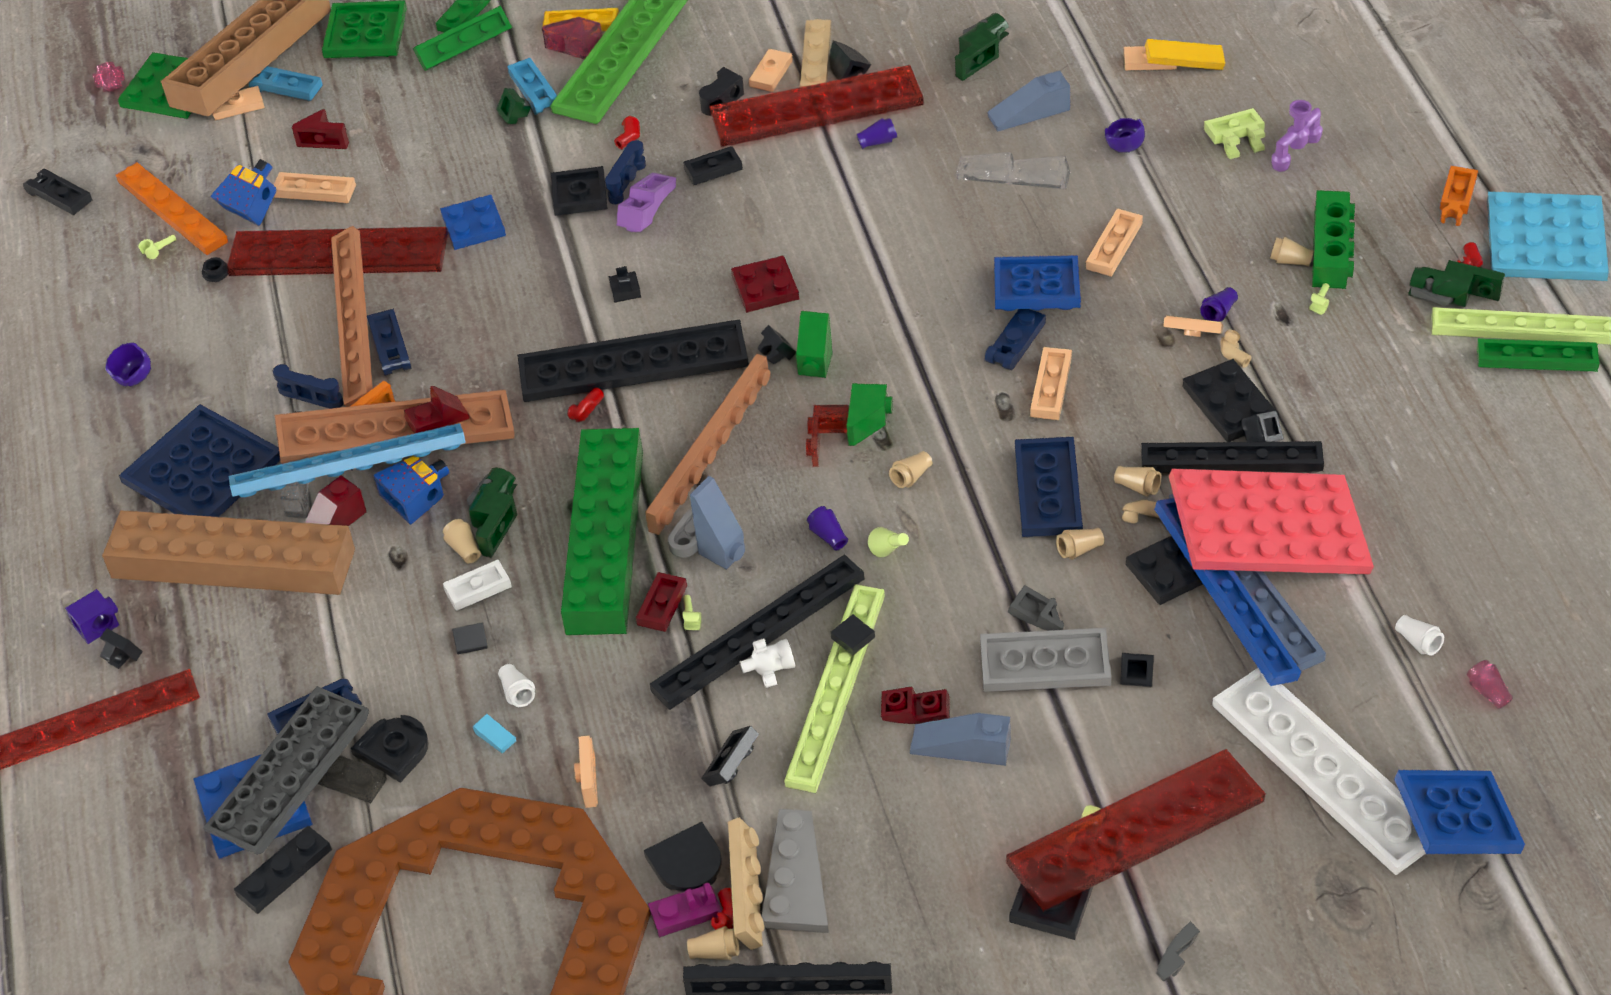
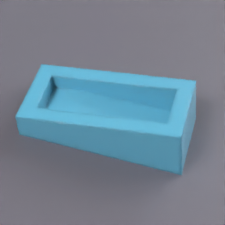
M488 714L473 726L477 736L502 754L516 742V737Z

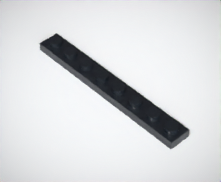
M844 554L651 682V692L671 710L738 665L740 661L750 657L754 650L753 642L765 639L766 645H768L853 588L855 584L865 580L864 571Z

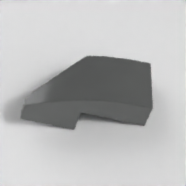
M1026 585L1023 586L1008 609L1009 614L1044 630H1063L1064 628L1063 620L1060 621L1056 609V599H1048Z
M1191 921L1175 936L1158 964L1156 974L1163 982L1171 975L1174 977L1181 971L1185 961L1179 955L1194 943L1200 933L1199 929Z

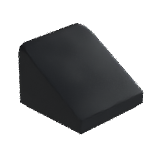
M1276 411L1257 414L1242 420L1247 442H1275L1284 439Z
M1122 653L1120 685L1152 687L1154 655Z

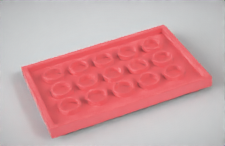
M1172 469L1170 472V484L1191 564L1195 570L1370 574L1374 567L1345 475Z

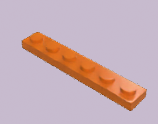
M138 162L116 174L120 185L205 255H209L228 243L227 235Z

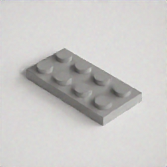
M1106 628L980 634L984 692L1111 686Z

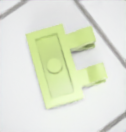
M1254 108L1204 121L1205 132L1215 145L1219 143L1224 144V149L1229 159L1240 157V152L1236 145L1240 144L1239 138L1245 136L1248 137L1249 144L1254 153L1265 150V146L1261 141V138L1265 137V123Z

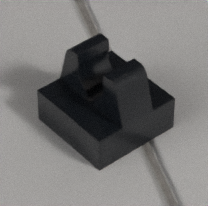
M627 266L616 268V275L608 276L614 303L641 298L635 271L628 272Z
M770 325L761 332L764 339L758 346V350L767 355V360L772 364H776L785 357L790 360L796 354V350Z
M108 628L100 637L106 643L100 657L118 669L129 658L137 661L143 652L130 640Z

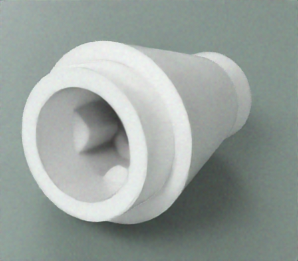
M1403 615L1396 623L1395 630L1402 634L1420 654L1434 655L1444 643V634L1440 632V628L1413 619L1407 615Z
M506 664L502 666L498 676L501 679L507 702L516 707H524L530 704L535 697L533 682L520 673L514 665Z

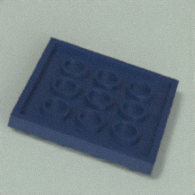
M199 404L119 475L122 484L174 514L219 517L240 498L239 495L232 497L229 476L275 466L280 461L279 447Z

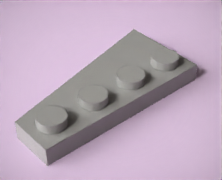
M779 809L762 910L764 928L829 933L812 811Z

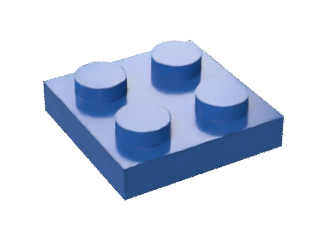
M492 195L440 208L454 250L506 236L504 225Z

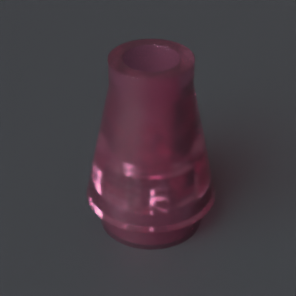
M1483 660L1468 671L1469 684L1491 701L1497 709L1506 706L1512 701L1513 696L1509 693L1495 664H1490L1488 660Z

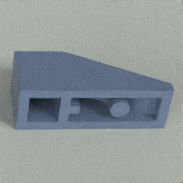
M1061 71L1036 77L987 112L988 117L998 132L1069 111L1070 85Z
M708 476L690 494L698 554L727 570L735 561L740 560L745 552L743 531L714 478Z
M975 713L915 724L910 754L1006 766L1011 741L1010 717Z

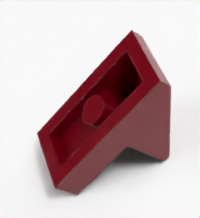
M325 109L292 125L297 147L347 149L349 140L345 124L328 122Z
M430 386V402L404 410V418L414 434L450 426L470 419L469 413L457 396L435 386Z

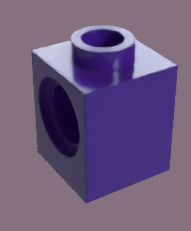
M97 589L65 608L73 627L87 644L101 637L106 628L113 630L119 626L115 613L118 612L117 606L109 596L104 598Z

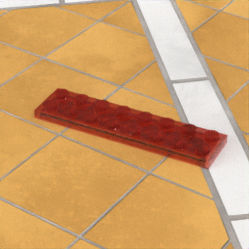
M907 65L709 106L720 145L724 147L924 105V98L911 66Z
M447 227L357 229L360 231L363 273L442 271L448 238ZM346 229L236 231L227 265L229 276L334 274L331 238Z
M1224 749L1007 854L1006 864L1044 911L1263 803L1266 793L1231 753Z

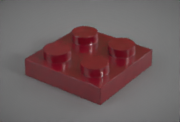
M784 255L731 268L732 278L746 313L799 300V291Z

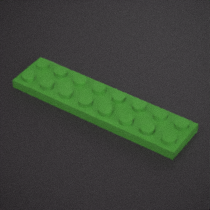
M629 0L552 102V113L598 124L688 0Z

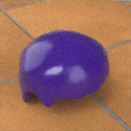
M1120 118L1112 122L1108 128H1105V139L1109 147L1116 152L1129 153L1137 150L1142 145L1145 139V128L1141 119Z
M126 343L112 351L107 358L105 369L118 384L132 387L146 379L151 370V359L136 343Z

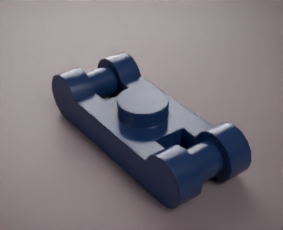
M639 140L628 143L605 178L606 188L609 190L607 193L608 201L611 204L616 205L623 202V192L628 184L635 179L638 170L646 167V160L642 155L644 153L643 143Z
M285 364L277 365L272 370L274 379L278 381V392L283 396L329 409L340 408L344 404L342 394L339 392V383L335 378L323 380L312 375L290 371L289 367Z

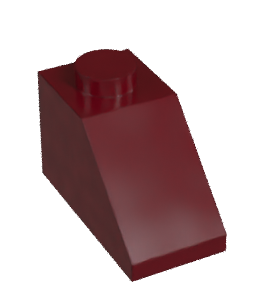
M340 475L318 492L305 523L350 526L367 513L360 488Z

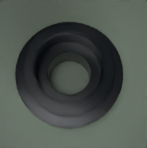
M213 257L203 263L202 275L206 281L219 282L229 274L228 264L221 258Z

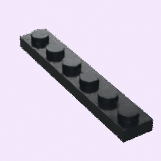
M1322 441L1141 443L1142 467H1154L1155 471L1160 473H1170L1172 469L1253 472H1321L1324 469Z
M877 961L866 964L835 962L832 964L814 965L803 962L797 965L766 963L763 965L745 966L734 963L728 966L697 964L695 966L683 967V982L686 995L892 994L891 963L883 964Z

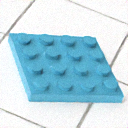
M1488 192L1487 210L1491 270L1505 273V277L1607 281L1609 269L1602 196Z

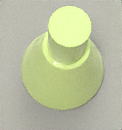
M878 527L870 533L868 547L875 556L886 557L899 546L906 545L909 537L905 533L897 534L887 528Z

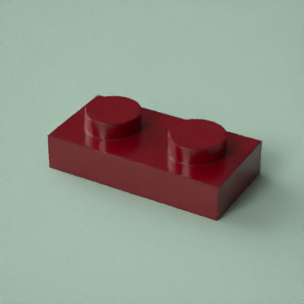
M657 572L636 616L637 625L666 632L687 588L686 578Z

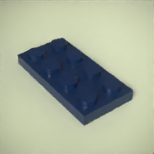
M1074 437L1016 439L1015 457L1022 537L1056 536L1062 534L1064 530L1083 529Z

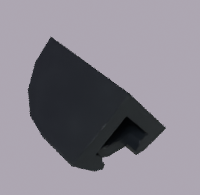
M833 40L829 62L834 76L840 82H852L851 78L856 77L860 73L864 75L871 66L870 62L855 49Z

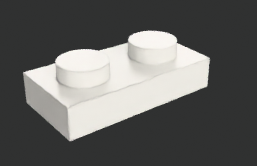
M495 560L443 583L444 591L456 611L512 587L510 579L499 560Z

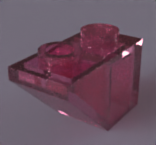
M581 17L542 27L545 48L584 60L602 37L599 22Z

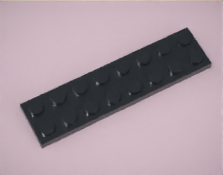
M740 319L517 354L524 402L591 392L594 388L605 390L748 367L749 365Z

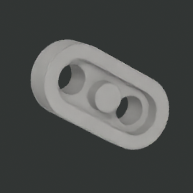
M692 508L683 515L668 536L670 552L677 557H689L698 551Z

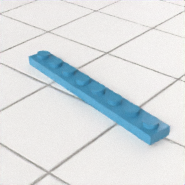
M459 423L229 476V484L232 497L238 495L240 497H249L256 494L259 490H280L286 484L294 482L306 484L320 476L336 477L342 475L346 470L355 468L356 470H367L373 467V464L381 462L393 464L407 456H427L433 450H454L460 444L466 443L463 429Z

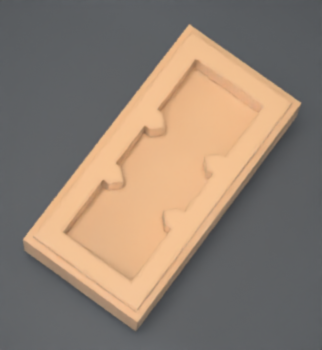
M1145 46L1124 47V67L1126 71L1177 69V66L1149 64Z
M768 49L749 78V87L773 92L793 61L792 53Z
M259 86L236 92L230 100L222 104L213 113L215 121L265 108Z
M1174 316L1164 317L1163 327L1184 329V335L1201 337V331L1219 334L1223 332L1222 322Z
M590 735L578 737L580 763H574L576 783L581 782L585 808L597 807L596 760L593 742Z

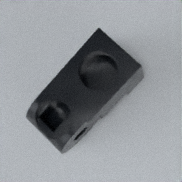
M725 67L717 71V79L699 90L702 113L708 116L717 115L744 95L743 77Z

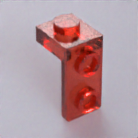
M814 405L813 417H808L807 421L808 434H812V439H806V456H812L813 467H819L821 433H847L849 405Z

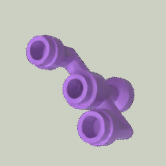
M1295 100L1290 104L1289 113L1294 118V125H1291L1287 133L1276 142V152L1272 154L1271 160L1272 167L1276 171L1282 172L1289 168L1291 162V155L1288 153L1289 145L1293 149H1302L1307 143H1317L1320 141L1323 131L1320 125L1321 111L1319 108L1312 110V106L1308 101Z

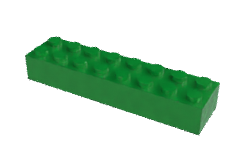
M639 428L581 429L561 615L566 635L627 634L643 458Z

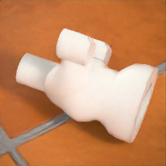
M765 639L753 642L754 650L751 658L740 661L742 672L746 673L755 670L763 677L766 688L777 685L775 671L795 668L794 658L787 639L780 640L770 646H766Z

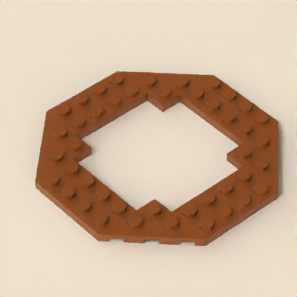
M459 788L336 850L288 961L305 995H383L385 990L383 980L359 976L357 972L399 870L431 875L441 848L561 869L554 888L555 898L582 902L583 904L550 995H624L651 914L648 905L584 809Z

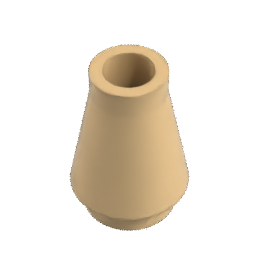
M1276 237L1270 259L1276 260V263L1305 265L1309 267L1314 250L1307 249L1286 237L1283 239Z
M922 451L916 455L898 460L893 463L892 468L889 470L890 479L899 488H909L932 466V458L927 452Z
M1118 466L1115 471L1114 481L1144 496L1156 495L1161 485V473L1155 471L1154 467Z
M455 519L449 522L443 529L444 541L467 564L477 561L481 556V552L477 547L469 523L464 522L462 519Z
M1100 528L1064 530L1056 538L1057 549L1061 557L1071 560L1104 544V536Z
M724 926L696 938L688 939V954L690 959L731 960L732 956L739 955V939L734 935V928L728 929Z

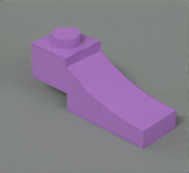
M652 172L631 186L629 198L618 205L617 226L626 227V230L630 232H641L652 224L658 207L666 196L676 188V178Z

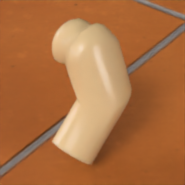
M1229 329L1220 341L1222 355L1228 360L1234 359L1239 366L1246 368L1251 361V355L1239 349L1238 341L1240 334L1235 330Z
M1140 500L1125 504L1122 509L1124 511L1122 520L1135 524L1138 522L1139 514L1159 518L1154 510L1157 502Z

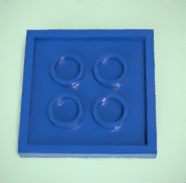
M1078 255L994 257L995 310L1014 311L1016 309H1032L1039 311L1047 308H1059L1062 310L1081 308Z
M261 755L193 778L206 822L210 820ZM303 801L275 838L303 829L308 825H313L305 801ZM211 834L219 859L245 850L228 840Z
M1398 770L1394 780L1426 854H1521L1525 843L1491 771Z

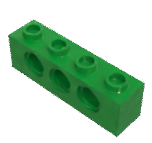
M1316 191L1312 287H1322L1324 283H1327L1329 288L1346 289L1347 277L1353 278L1354 261H1349V258L1354 256V241H1349V239H1354L1355 222H1350V220H1354L1355 203H1350V192Z

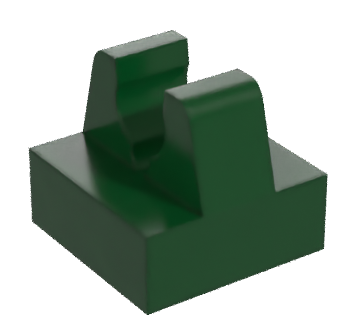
M504 88L496 110L507 124H516L518 118L528 116L531 107L524 105L525 100L514 89Z

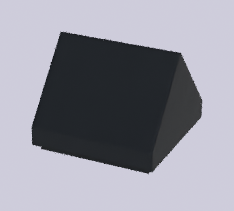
M483 622L452 629L458 655L488 648Z

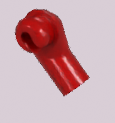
M634 116L624 118L622 121L624 133L614 139L615 145L620 150L624 149L629 142L640 137V122Z
M1469 242L1465 244L1463 250L1466 257H1463L1464 261L1458 260L1457 262L1481 267L1483 260L1476 243Z
M594 388L579 405L572 404L567 412L569 419L576 422L585 421L595 407L604 399L603 391L599 388Z
M724 888L717 894L723 910L717 913V918L713 916L711 919V925L715 930L724 926L728 929L734 928L732 888Z

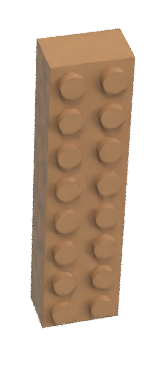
M329 0L256 1L161 81L169 107L209 117L222 104L230 100L236 92L246 86L251 79L261 73L272 61L276 60L286 49L291 47L301 36L306 34L315 24L320 22L331 11Z
M120 510L102 557L113 579L340 595L355 552V546L349 526Z

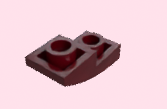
M912 686L882 691L881 718L883 721L903 724H920L950 718V696L947 689L916 694Z

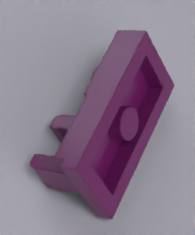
M705 883L702 887L693 890L691 888L687 889L681 894L678 893L648 903L659 938L710 921L713 916L718 917V912H722L710 883Z

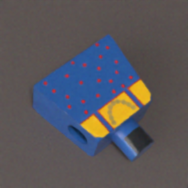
M259 159L252 171L238 165L212 193L211 198L224 209L260 226L276 193V187L266 179L273 167L262 159Z
M412 456L377 472L373 476L378 494L411 525L442 499L444 494L440 479L449 474V469L441 459L427 466L419 457Z

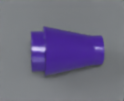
M881 118L862 132L856 134L863 149L869 146L891 143L892 139L897 138V133L890 118L885 120Z
M1227 287L1223 291L1205 298L1200 307L1202 317L1208 321H1223L1233 304L1238 300L1237 292L1233 288Z
M821 506L810 513L807 518L809 530L828 543L835 551L840 550L847 544L848 538L844 534L833 510Z

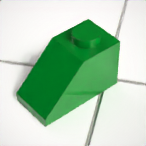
M801 311L796 351L798 375L826 378L833 354L829 313Z
M852 383L847 420L848 446H855L886 426L887 414H892L893 397L887 394V384Z

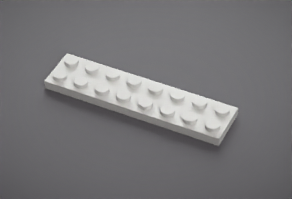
M1257 668L1213 698L1212 706L1395 875L1426 854L1399 789L1282 684L1270 686L1259 668Z

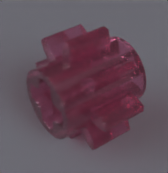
M106 62L95 67L97 73L92 74L96 88L102 87L104 92H112L122 87L120 81H124L125 77L121 66L115 67L114 62Z

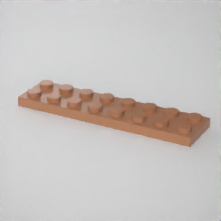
M506 390L455 395L459 398L470 416V419L459 422L465 436L466 443L464 444L514 439V427ZM431 398L275 415L281 464L414 434L404 418V410L430 402Z

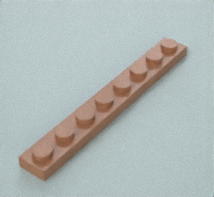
M354 226L331 238L343 399L346 407H350L373 389L360 231Z
M755 355L645 511L648 532L659 535L663 528L671 523L675 511L679 505L685 503L688 492L694 484H698L702 472L708 464L714 461L720 446L728 441L730 432L735 425L741 422L745 410L755 402L761 387L767 385L770 378V370H768L766 356Z

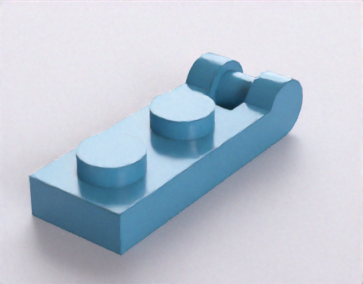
M531 58L507 66L508 74L531 105L535 115L542 113L543 109L551 107L557 95Z
M267 66L261 73L257 74V77H254L249 82V88L259 86L260 93L266 91L311 101L323 84L321 77Z

